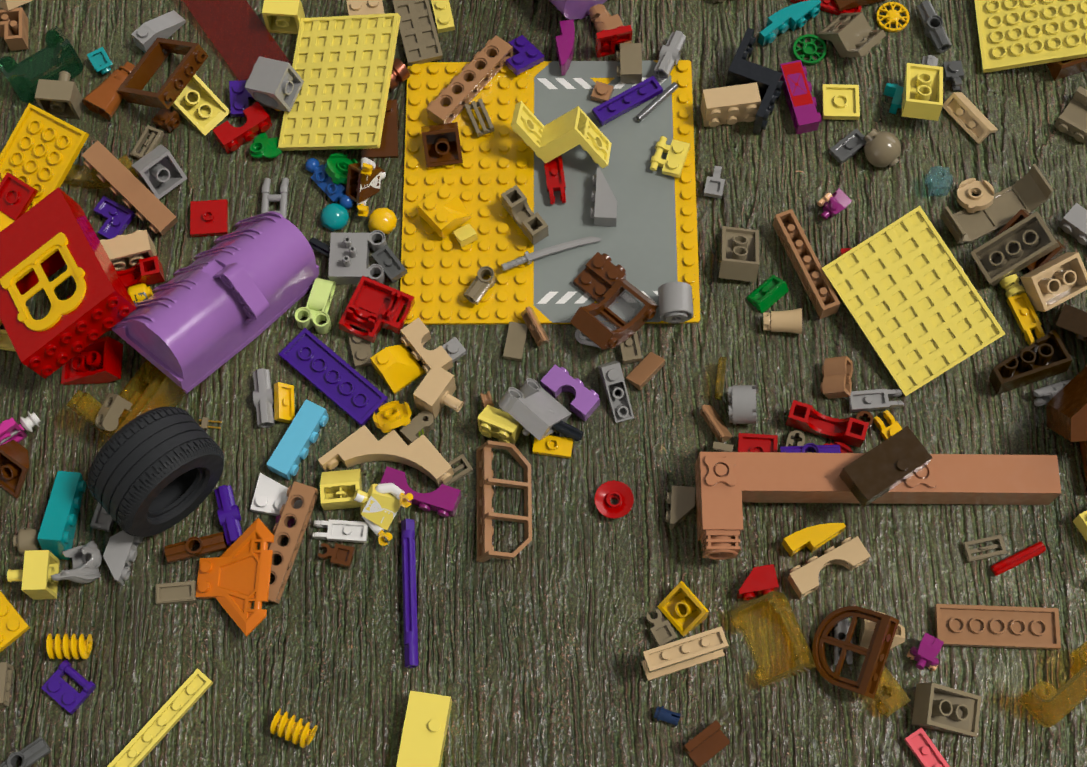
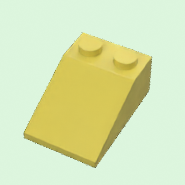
M907 63L902 98V117L938 121L943 106V67Z
M196 74L172 104L175 110L204 136L231 113Z

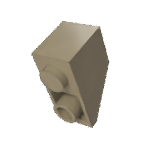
M672 486L671 492H667V504H670V511H666V522L669 523V529H674L694 512L696 487Z

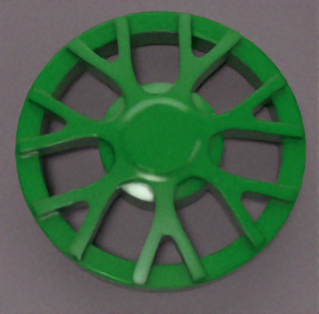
M802 35L794 42L793 54L803 64L814 65L824 59L826 44L816 35ZM809 38L810 42L805 43V39ZM816 40L820 43L818 46L814 44ZM800 43L803 45V48H800L796 45ZM823 50V53H818L816 51ZM813 56H817L818 59L814 60ZM804 57H809V61L804 60Z

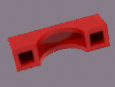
M158 256L139 259L135 266L117 271L126 290L130 286L141 283L152 285L165 282L163 267Z
M793 400L785 425L861 448L869 423L851 417L846 419L832 418L819 413L812 405Z

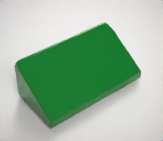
M772 275L746 298L759 312L764 313L782 298L789 289L786 281Z

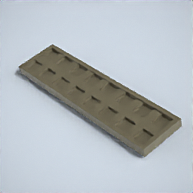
M392 0L395 13L401 16L399 30L408 66L443 59L429 0Z

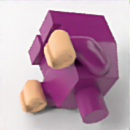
M838 188L833 194L827 193L817 202V205L824 207L821 217L826 220L828 217L832 218L842 212L852 200Z
M925 632L918 647L909 649L907 658L911 657V660L918 661L916 667L920 670L927 666L928 669L932 668V671H936L939 664V659L936 657L944 642Z

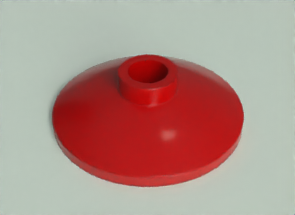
M613 480L603 483L597 489L594 501L600 514L607 518L618 519L631 511L634 496L631 489L625 483ZM616 499L618 503L614 505L610 501Z

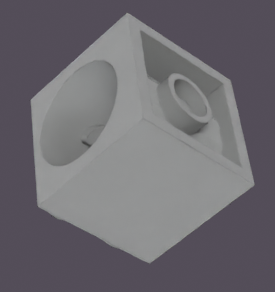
M259 56L244 88L261 106L290 112L304 81L290 63Z

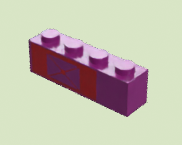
M801 60L780 64L778 72L782 73L781 81H784L782 88L796 134L817 131L819 123L822 121L821 114L816 110L817 102L816 98L812 97L811 94L812 86L806 78V67L802 65Z

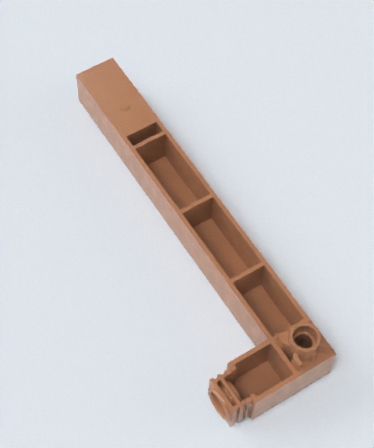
M699 452L695 463L697 536L698 540H701V544H703L702 558L726 560L737 557L741 550L739 537L743 531L742 502L859 503L839 475L844 467L865 453ZM930 454L933 458L927 466L872 503L1049 505L1061 494L1057 455Z

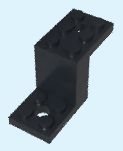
M747 28L729 67L726 87L757 82L761 105L755 117L753 133L760 135L761 130H765L767 127L769 115H772L775 108L774 104L779 100L784 81H781V72L747 61V58L751 57L753 53V45L756 40L753 37L754 29Z

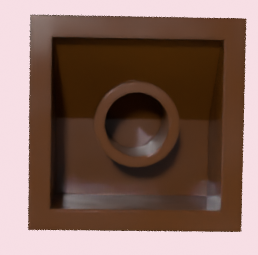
M457 122L421 127L427 168L463 163Z

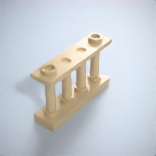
M722 626L643 651L645 660L641 661L647 681L724 657L723 649L728 648L729 645Z

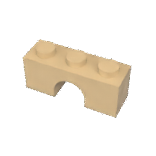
M417 318L400 330L401 342L406 348L408 346L411 348V354L417 362L419 360L422 362V367L426 374H428L434 364L446 371L453 367L452 358L442 346L434 350H427L423 347L431 339V335L420 318Z

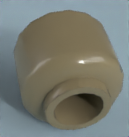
M37 528L19 529L18 535L13 536V547H17L20 554H24L25 551L42 549L37 539L39 530Z

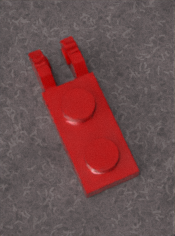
M562 155L546 164L544 163L550 205L555 204L553 191H560V201L566 203V185Z

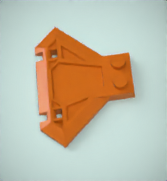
M257 518L220 557L200 558L195 597L199 599L216 598L246 636L267 615V610L262 609V602H268L273 550H268V543L274 542V535L260 518Z

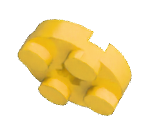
M391 401L378 408L379 412L377 414L374 412L373 421L376 427L381 429L383 433H388L392 429L408 425L411 422L412 411L409 404L405 401L404 404H400L399 401Z

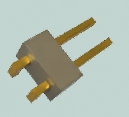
M207 417L199 419V422H201L200 426L204 430H208V428L221 429V427L209 426V422L222 423V421H212Z

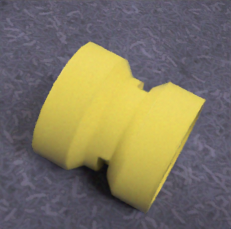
M1017 274L1009 275L999 282L1006 291L1007 299L1025 292L1023 286L1019 284Z

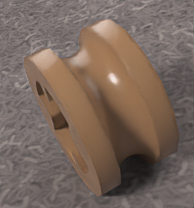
M487 391L486 394L480 393L483 407L485 408L487 405L494 407L490 391Z

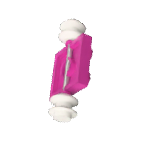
M28 411L26 418L20 417L21 424H18L13 418L3 421L0 424V445L11 440L19 443L28 436L24 430L33 432L32 427L35 425L40 427L38 423L41 420L34 412L30 414Z

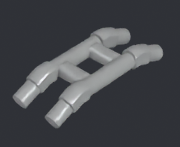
M265 178L262 185L261 214L269 212V202H280V210L274 212H278L286 218L289 179H282L280 194H270L271 179Z

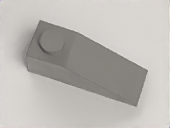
M173 10L143 23L131 35L136 46L146 53L157 37L168 39L186 23V20Z

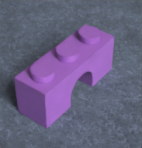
M554 365L540 381L541 387L555 399L562 392L574 394L575 399L570 403V411L583 421H586L600 405L599 395L594 390H588L584 387L583 382L578 378L574 379L564 367L559 368L557 365Z

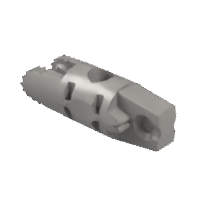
M1071 380L1034 390V396L1037 397L1034 399L1035 406L1046 405Z
M849 618L838 622L834 626V638L841 640L845 637L846 639L851 624L849 623ZM834 646L835 665L838 663L842 648ZM849 650L846 654L848 664H853V652Z

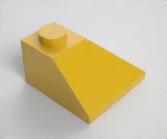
M403 344L385 347L370 358L373 368L394 395L425 374L423 368Z

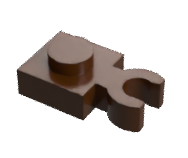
M321 543V547L327 549V552L325 554L318 553L320 559L326 560L331 558V564L347 568L351 567L356 550L355 547L335 543V547L331 548L328 544Z

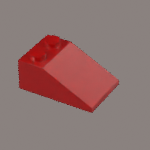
M109 336L95 340L62 366L61 384H97L121 379L123 344Z

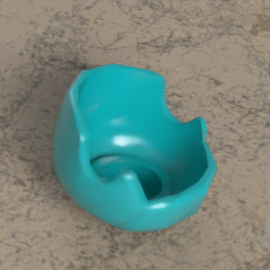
M337 203L328 204L322 209L320 215L321 225L330 231L343 229L349 220L346 208Z

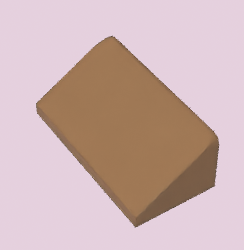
M526 307L521 316L537 346L548 343L550 340L534 310L531 307Z
M650 352L625 379L640 391L665 365L666 360Z
M702 405L700 414L717 440L723 443L731 439V433L714 407Z

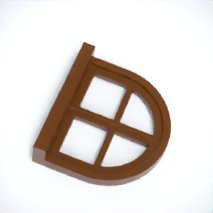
M846 606L833 611L821 622L813 640L812 653L818 672L833 685L874 699L899 620L859 606ZM853 617L845 641L828 636L830 630L838 622ZM858 618L876 623L868 649L850 643ZM825 643L842 648L835 672L830 669L826 662L824 653ZM848 650L865 655L857 682L839 676Z

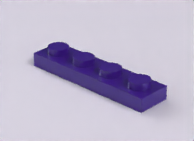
M651 76L593 108L592 113L601 126L661 94L663 88L655 77Z

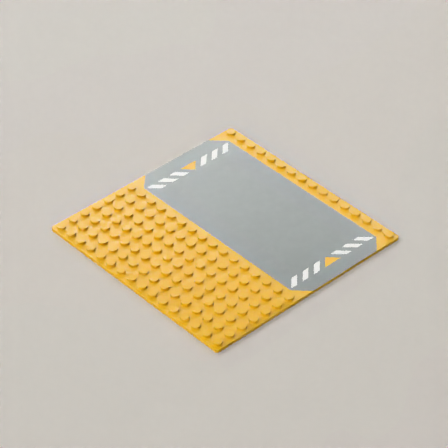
M643 60L642 81L654 76L663 88V91L673 82L678 85V88L641 122L637 120L636 116L659 95L601 126L592 113L593 108L602 104L601 102L591 100V94L596 81L614 86L611 98L637 85L620 84V77H617V66H620V61H571L568 71L563 76H561L559 61H543L517 76L504 65L471 101L478 102V99H482L494 126V131L477 137L467 111L464 108L451 122L458 123L463 163L428 168L426 167L421 127L437 124L428 118L427 106L439 96L443 88H447L453 77L458 76L462 72L463 67L470 62H427L407 66L410 77L407 79L401 263L408 273L400 278V291L414 296L415 303L404 325L410 324L417 318H420L424 325L509 324V322L526 324L521 316L526 307H531L534 310L541 324H571L570 321L579 307L588 306L592 303L598 304L573 284V280L586 268V264L597 252L601 255L603 253L607 254L612 260L611 263L615 266L617 264L621 265L626 271V280L658 305L655 316L650 320L648 319L645 324L668 323L662 321L659 316L658 288L670 282H685L692 286L694 314L690 320L683 323L700 322L692 65L690 60H679L678 64L674 65L668 79L660 80L654 75V68L658 60ZM520 101L526 105L544 126L579 106L612 143L609 164L603 169L598 163L596 164L589 153L584 151L580 144L562 154L566 203L560 201V191H553L555 204L550 205L544 162L536 156L530 146H527L511 127L515 105ZM479 106L477 108L481 114V117L484 121L486 128L488 129V124ZM471 109V112L478 125V128L480 131H482L483 129L476 116V113L474 109ZM661 136L667 138V145H671L672 139L690 143V149L680 178L662 174L663 167L658 166L656 171L650 170V160L655 154V146ZM663 152L661 158L666 160L668 153ZM597 168L601 169L617 200L616 226L594 225V218H591V207H595V202H592V191H596V186L592 185L593 174H597ZM445 183L459 196L471 215V218L457 229L470 224L477 233L478 239L463 247L460 246L453 232L442 239L418 212L417 205ZM515 185L518 186L527 198L531 211L534 214L538 212L548 225L549 236L535 245L530 242L502 205L501 194ZM589 236L601 238V241L568 249L533 260L530 265L526 262L506 271H503L501 268V264L524 256L526 251L532 253ZM488 266L494 271L496 283L492 288L488 289L478 305L473 304L464 297V293L477 277L478 270L481 267ZM486 275L482 279L488 280L491 276ZM626 291L610 310L628 323L642 310L645 304ZM405 306L403 307L399 315V320L402 318L405 312ZM598 318L602 324H607L604 320Z

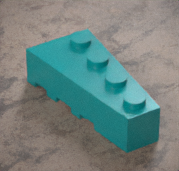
M57 472L37 537L42 550H49L61 560H70V557H64L62 551L72 549L82 495L86 490V481H84L82 474L79 472Z

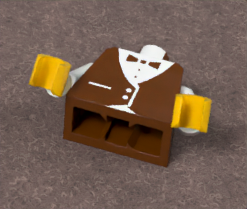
M366 157L361 159V163L348 165L346 195L357 202L358 216L367 217L369 213V207L366 206V202L371 196L380 191L381 180L386 177L385 171L376 166L374 161Z

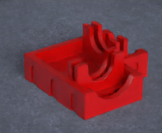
M362 276L338 323L339 329L372 343L375 342L381 328L389 329L399 334L415 303L414 296ZM405 306L406 309L402 318L398 322H396L403 307ZM350 325H353V326H355V327H357V328H360V329H362V330H365V331H367V332L358 331V330L352 328Z

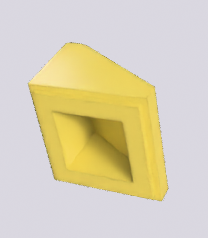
M470 224L453 231L461 247L478 239L476 231Z

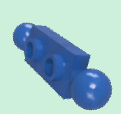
M310 158L306 161L305 168L307 171L314 173L311 176L313 181L333 202L337 203L339 201L340 205L344 208L350 209L354 205V200L345 194L346 186L343 183H333L331 177L325 171L324 164L320 166L317 159Z

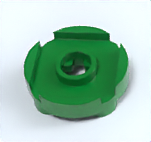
M334 153L329 156L324 168L333 183L347 184L348 165L358 163L354 158L351 161L347 158L348 155L343 153Z

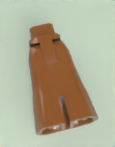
M126 62L124 66H120L119 69L112 72L99 86L82 99L83 104L89 110L97 114L99 113L107 120L112 119L123 99L117 90L134 69L135 65Z

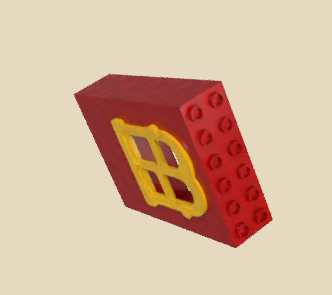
M59 187L0 232V319L21 363L44 379L137 309L83 209ZM66 264L67 270L49 282L48 278ZM73 276L77 285L75 293L67 300H59L54 289L68 277ZM44 289L50 300L51 309L46 317L41 320H35L26 306V301Z

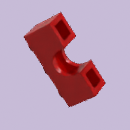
M258 101L243 110L246 123L243 126L233 127L227 120L212 130L216 140L227 154L231 151H236L242 144L253 140L255 136L267 131L272 126L270 116Z

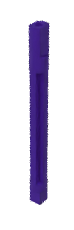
M404 519L401 521L405 668L418 667L415 526L413 519Z

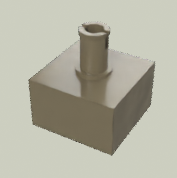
M66 71L59 72L58 80L39 79L34 98L40 109L55 117L80 119L83 98L75 82L69 81L71 78L70 73Z

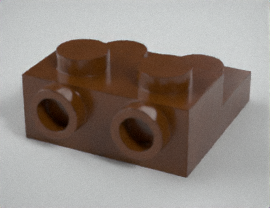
M597 252L586 264V268L573 280V284L595 302L600 303L603 300V295L618 278L626 280V271L621 265L617 264L615 266L611 263L612 260L607 254L603 253L601 255Z

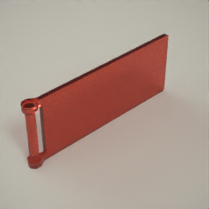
M182 0L238 80H247L259 56L288 62L292 66L289 59L246 0Z

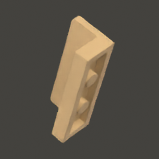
M954 92L943 103L942 107L978 144H981L990 133H995L998 130L962 92Z

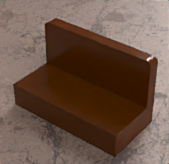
M717 720L683 747L697 767L704 765L730 744L729 739L721 731L722 726Z

